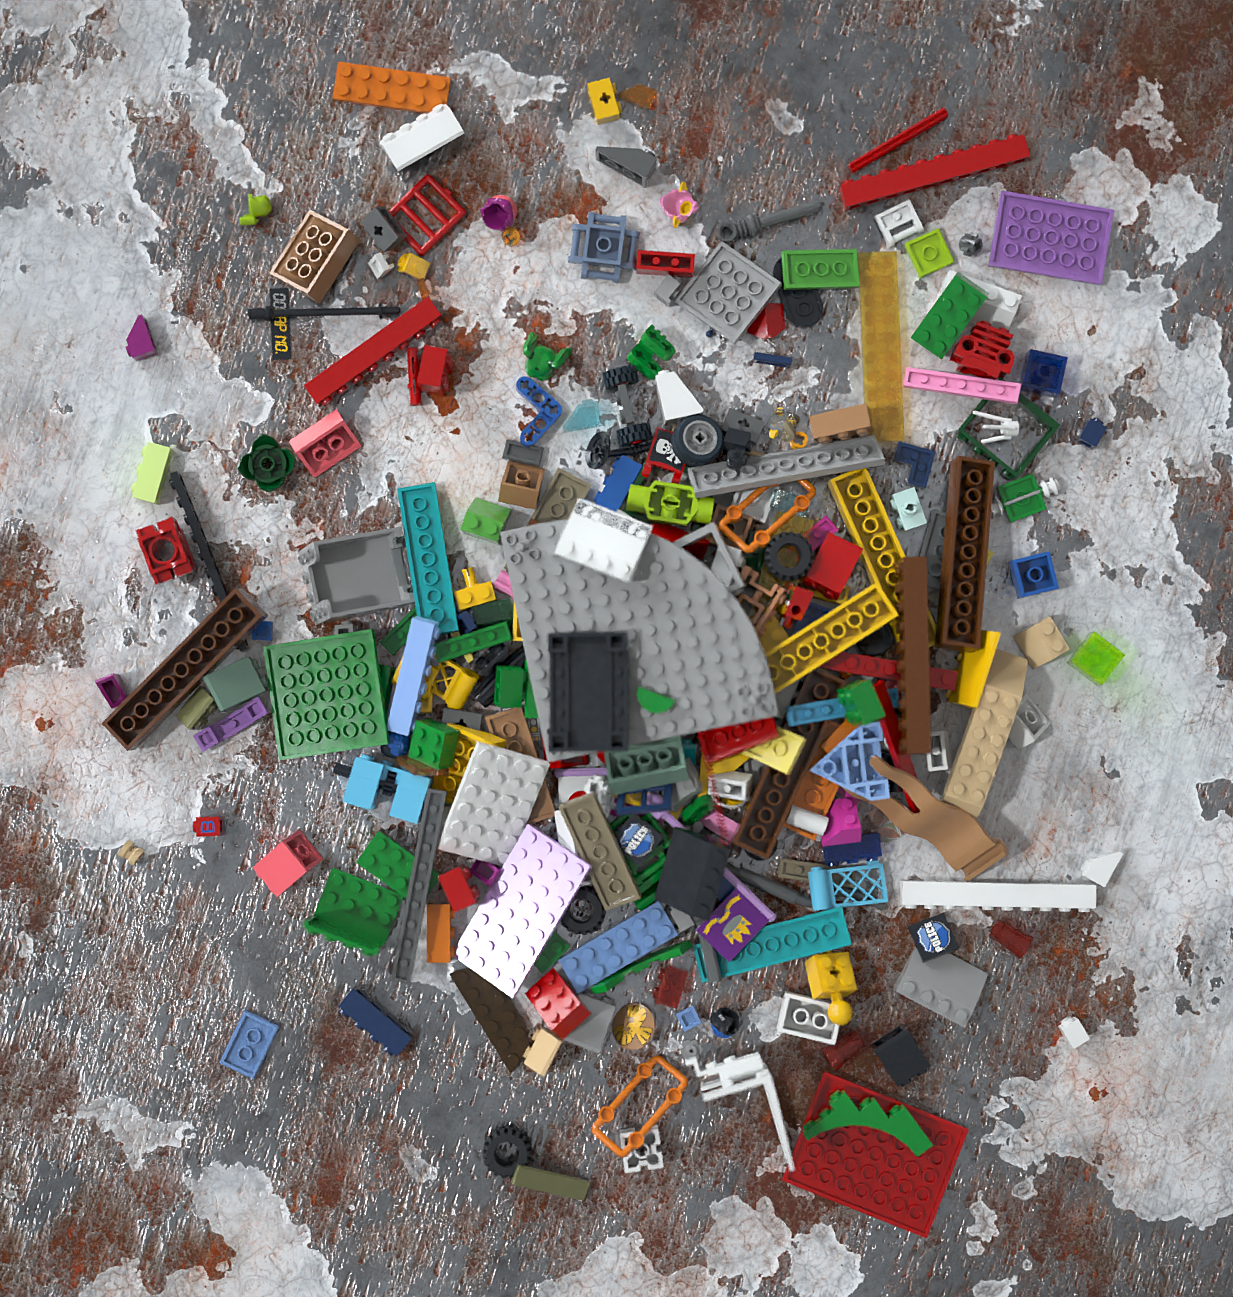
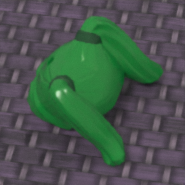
M530 332L528 339L523 345V354L527 357L525 363L526 374L530 377H536L540 381H547L554 373V369L560 368L565 363L567 357L572 355V349L563 348L556 354L551 348L537 345V334Z

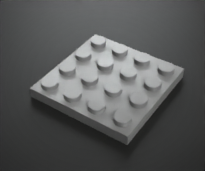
M721 241L677 296L675 303L735 345L782 284Z

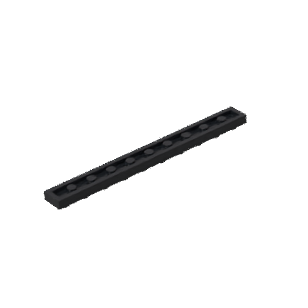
M175 471L170 473V485L173 490L177 491L179 497H176L179 507L185 511V515H183L187 526H191L192 532L190 535L193 542L198 544L200 550L197 553L200 560L206 564V568H204L208 579L211 578L214 584L211 586L215 597L218 596L220 602H222L229 595L181 473ZM247 639L236 650L239 649L240 652L251 650Z

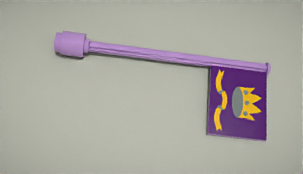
M648 793L647 805L663 803L664 799L658 793ZM670 811L651 813L656 819H665L673 828L686 829L670 814ZM725 867L723 876L736 888L712 912L710 921L704 920L696 928V931L730 962L767 922H772L776 919L777 914L773 913Z

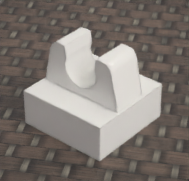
M380 252L375 254L368 262L377 279L384 277L394 267V264L388 265L386 262L389 258L388 254L382 255Z

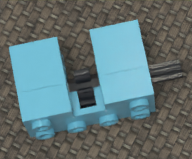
M361 754V757H355L353 767L335 763L333 774L349 778L342 802L371 810V808L375 809L380 789H382L383 795L391 797L392 793H395L389 816L416 824L421 822L427 789L431 788L433 778L429 777L430 773L420 770L414 773L411 772L412 768L403 765L397 768L392 766L393 762L382 760L380 763L374 761L375 757Z

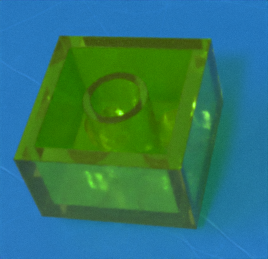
M1093 631L1086 636L1066 663L1096 686H1101L1124 658L1125 654Z

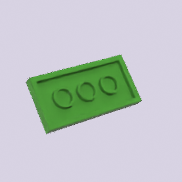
M857 249L783 250L781 252L784 290L858 288L860 286Z

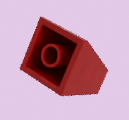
M828 532L803 584L812 591L817 590L823 593L828 599L838 600L863 548Z

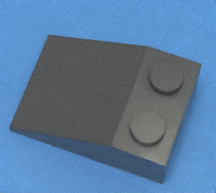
M597 146L595 149L598 162L644 188L656 170L657 158L649 150Z

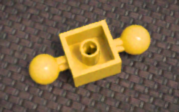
M832 950L813 955L805 961L813 1000L831 998L832 1003L828 1008L830 1021L836 1025H845L851 1020L853 1011L850 1004L843 1001V997L849 996L857 990L849 952L832 953Z

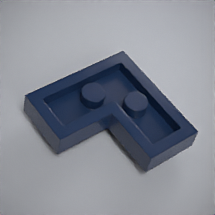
M898 442L893 461L911 465L907 484L925 489L936 451Z
M467 611L457 617L460 635L471 633L476 628L474 617L468 614Z

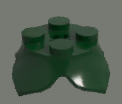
M261 434L252 443L251 452L245 454L240 459L237 468L243 477L255 481L261 490L273 492L281 487L286 476L293 471L296 458L291 450L282 448L273 437ZM267 460L273 463L270 469L264 467V464H267Z

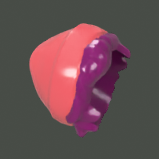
M496 195L487 199V203L480 209L481 217L486 227L504 232L506 227L512 226L517 215V207L510 197Z

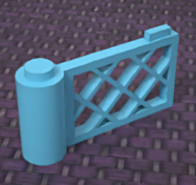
M875 860L867 861L865 866L823 870L822 866L811 868V872H808L813 911L834 909L841 906L851 907L888 902L883 863L879 864V861ZM878 868L879 877L874 881L867 874L871 869ZM853 871H857L862 875L857 884L849 878ZM832 873H839L844 877L839 886L832 881ZM865 878L873 884L868 892L859 886ZM846 880L855 886L850 894L841 889ZM875 887L881 890L882 899H875L870 895ZM856 889L865 894L861 901H856L851 897ZM838 891L847 897L841 904L835 903V895Z

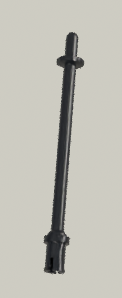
M379 302L378 307L274 310L270 306H266L265 308H249L248 317L249 320L266 319V321H271L274 317L379 315L380 320H382L383 315L399 314L401 309L399 307H383L382 302Z

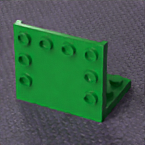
M332 867L314 915L305 919L302 927L307 929V933L316 936L317 934H322L325 936L324 939L330 942L340 941L344 943V947L351 950L358 948L362 950V954L372 957L384 949L404 897L394 890Z

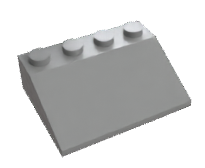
M915 946L893 989L965 1028L975 1009L988 973L950 953L923 963Z

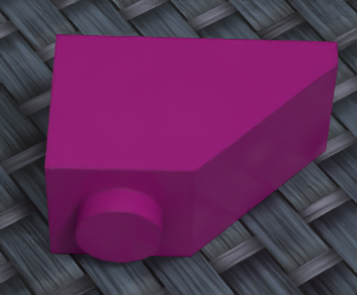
M142 314L138 315L126 339L128 346H125L128 356L136 361L158 354L146 318Z

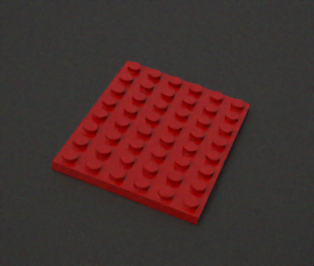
M824 1071L791 1154L794 1170L790 1171L787 1164L782 1181L927 1239L969 1129ZM844 1090L857 1108L860 1107L861 1101L868 1097L869 1099L873 1097L886 1115L890 1114L889 1110L895 1105L900 1106L903 1104L933 1146L917 1157L906 1144L895 1136L868 1126L848 1125L835 1127L821 1132L810 1140L806 1139L802 1130L807 1122L818 1119L820 1117L819 1114L826 1108L830 1110L832 1108L828 1101L834 1092Z

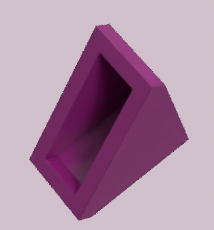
M112 673L95 680L97 687L111 709L119 706L128 697L119 674Z
M477 859L470 869L474 876L489 887H493L501 873V868L497 865Z

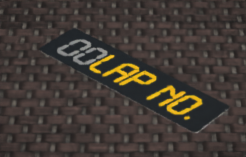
M271 288L270 307L274 310L289 309V289ZM274 317L271 319L273 360L291 359L290 317Z

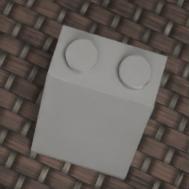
M584 990L578 996L592 1014L563 1040L599 1053L616 1004H613V1000L603 996L600 999L595 997L593 992Z

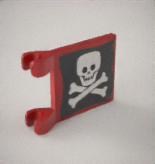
M657 427L641 476L648 478L652 466L674 472L671 483L679 484L685 464L675 456L672 449L671 437L673 432Z

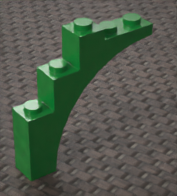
M844 1090L834 1092L828 1101L832 1108L830 1110L828 1108L823 1110L819 1114L820 1117L818 1119L807 1122L802 1130L806 1139L810 1140L821 1132L835 1127L848 1125L868 1126L895 1136L906 1144L917 1157L933 1146L903 1104L900 1106L895 1105L889 1110L890 1114L886 1115L873 1097L870 1099L868 1097L861 1101L860 1107L857 1108Z

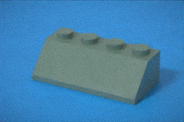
M681 735L630 745L628 751L604 752L608 783L613 795L689 780Z

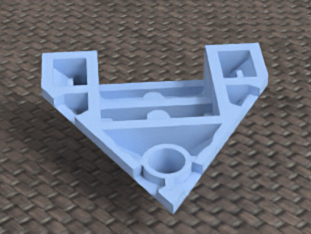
M871 722L865 726L859 725L809 771L870 801L890 798L888 779L877 773L869 763L870 758L873 756H879L882 759L880 741H883V732L880 722Z

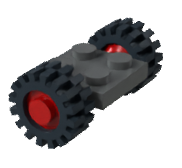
M636 365L617 367L616 369L603 372L602 375L606 389L618 388V391L615 392L617 406L621 405L622 410H619L621 424L626 425V427L616 431L619 446L625 447L652 440L650 423L634 424L626 389L627 386L639 382Z

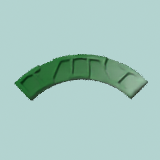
M688 940L644 956L602 979L591 987L593 994L607 992L624 981L627 974L631 972L636 974L650 967L649 963L662 962L681 956L692 945Z

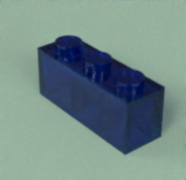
M878 832L861 834V842L822 846L820 839L823 863H828V866L839 865V861H847V864L858 863V859L866 858V861L878 860L877 857L882 856Z

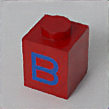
M223 816L196 817V821H193V832H196V837L222 836Z

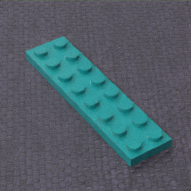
M431 482L397 488L417 616L439 622V635L459 632L436 484Z
M841 906L763 927L730 962L717 950L716 954L721 977L724 978L852 945V941ZM701 944L692 945L702 983L709 982Z

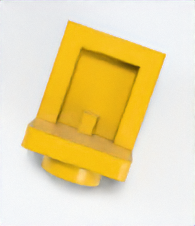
M406 253L399 258L397 271L423 281L430 262L412 253Z

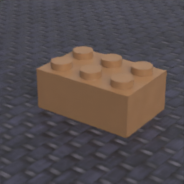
M866 403L809 416L813 439L821 444L833 443V440L840 439V441L852 439L851 436L855 435L865 437L871 435L870 432L875 431L871 410Z

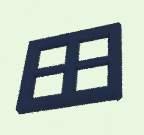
M673 783L618 794L617 816L671 811ZM664 791L663 803L647 805L648 792ZM642 793L641 805L625 807L626 794Z

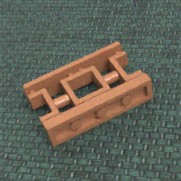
M745 565L741 571L745 584L749 581V585L757 590L752 598L742 593L738 601L742 605L745 600L759 608L752 620V624L754 627L757 625L756 632L761 639L766 632V624L768 621L772 622L777 614L776 608L786 600V590L776 583L771 591L758 585L756 581L760 576L759 573ZM763 593L772 599L775 596L764 615L766 607L758 603Z

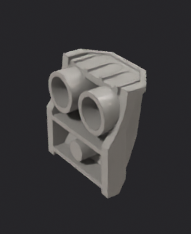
M686 758L689 780L673 783L672 812H677L681 806H686L690 798H693L692 796L699 795L702 791V783L699 781L698 772L690 758Z

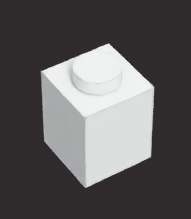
M1069 1016L1061 1021L1062 1024L1058 1026L1067 1043L1073 1049L1090 1040L1079 1019Z

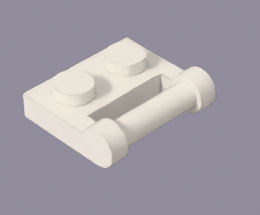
M910 200L874 217L889 248L910 235L919 234L924 231ZM910 221L913 222L914 226L891 236L889 231Z

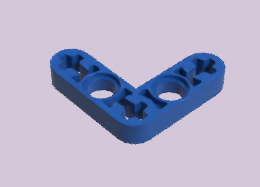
M524 376L517 380L516 391L540 411L520 435L522 446L530 448L559 419L562 413V406L532 379ZM527 382L528 389H530L531 391L533 390V388H535L531 396H528L530 392L528 389H521V383L525 384ZM534 395H543L544 401L542 403L535 402ZM547 400L550 401L549 404H548V406L551 407L552 409H553L554 407H556V408H557V411H556V412H557L558 414H556V413L550 414V413H549V412H550V408L547 407V406L545 407V409L542 408V407L545 406V404L547 403ZM536 421H545L546 427L544 429L537 428ZM534 430L532 442L530 440L526 442L524 435L529 436Z

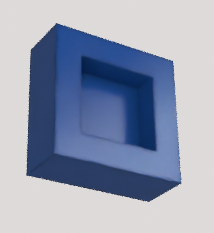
M263 621L252 632V640L272 641L273 622Z

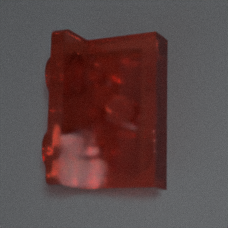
M666 965L665 969L661 968L658 977L661 983L659 988L655 987L652 997L655 999V1004L677 1009L688 971Z

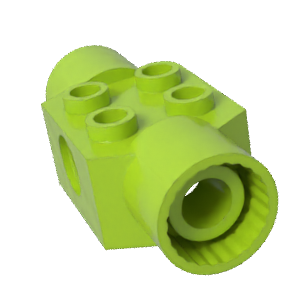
M654 480L650 487L630 484L626 511L644 513L647 520L651 522L686 527L690 521L710 524L714 497L695 498L692 486Z

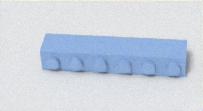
M419 616L412 618L387 723L389 731L406 736L413 733L417 714L421 712L423 706L421 697L427 689V684H425L426 676H429L431 672L430 660L434 657L436 647H434L435 639H438L440 634L439 622Z

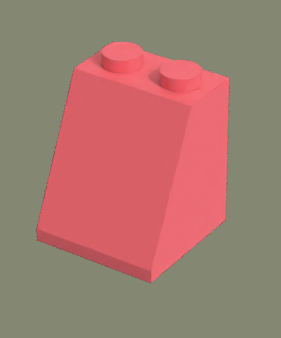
M298 830L279 843L252 868L256 871L258 877L266 883L269 890L278 897L324 860V858L301 830Z

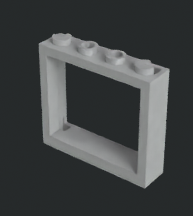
M715 522L673 542V544L683 549L713 534L736 581L735 584L728 587L734 596L743 592L742 588L746 587L745 581Z

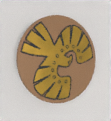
M637 1003L622 1007L615 1015L612 1024L614 1039L621 1047L628 1050H638L647 1045L655 1031V1021L651 1011L644 1005Z

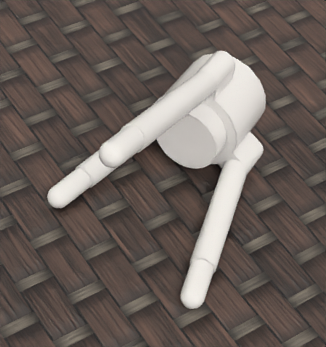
M973 411L974 415L1004 422L1001 425H984L985 429H999L1001 434L1004 435L981 440V443L1004 439L1011 440V436H1018V421H1012V418H1003Z

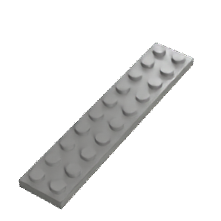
M875 435L748 457L746 465H741L738 469H730L727 467V461L691 467L687 468L691 486L694 488L695 498L876 467L885 465V458Z

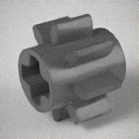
M971 232L970 234L965 233V236L961 237L959 248L961 251H964L963 255L969 257L972 255L977 256V253L982 250L983 242L982 239L978 238L979 234Z

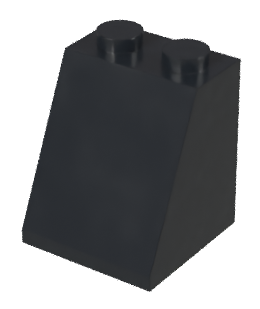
M903 1024L870 1044L897 1087L907 1085L911 1082L912 1077L924 1074L927 1071V1067L930 1066L908 1029Z

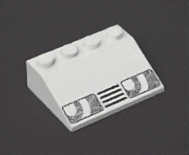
M579 498L562 533L555 553L619 579L632 582L653 527Z

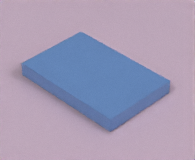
M245 1009L219 1063L254 1080L280 1026Z

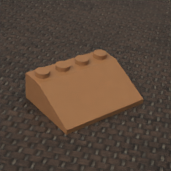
M309 210L269 274L320 304L360 239L349 229Z

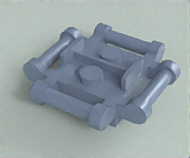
M589 211L587 225L572 224L573 237L568 263L582 264L581 279L595 278L612 280L613 283H619L620 269L636 270L635 254L640 232L625 229L627 216L600 215ZM594 222H603V223H611V224H620V227L607 226V225H599V224H593V223H594ZM581 232H586L583 257L578 256ZM624 237L630 238L627 262L621 261ZM588 265L614 268V273L588 270Z

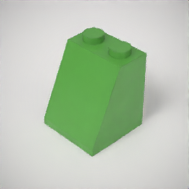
M475 497L466 511L461 531L463 534L500 546L502 541L500 532L505 531L512 509Z

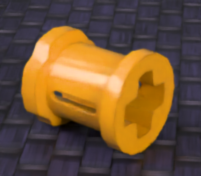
M797 431L795 438L789 441L790 447L792 449L804 448L808 437L805 433ZM796 437L803 439L801 445L799 443L795 444Z

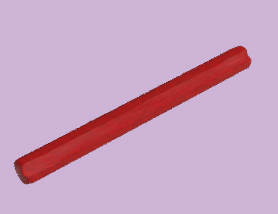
M945 108L938 110L850 162L848 165L852 173L857 172L945 120L949 116Z

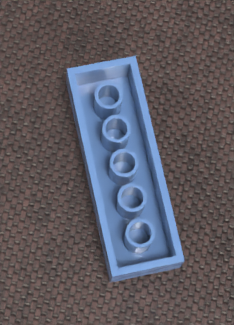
M656 900L642 911H637L564 954L558 961L578 994L674 938L678 933L661 903Z

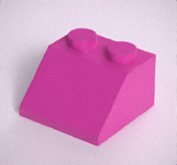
M855 798L835 799L832 801L825 816L829 820L823 836L820 835L822 846L861 842V825Z

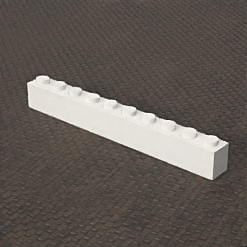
M900 880V904L905 905V908H917V905H924L925 909H936V905H942L943 909H955V906H963V909L974 910V906H982V910H994V907H1001V910H1013V907H1021L1020 910L1032 911V907H1040V911H1052V908H1059V911L1070 912L1071 908H1078L1079 912H1090V909H1096V885Z

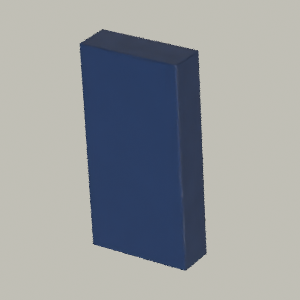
M754 352L752 362L790 368L792 358Z

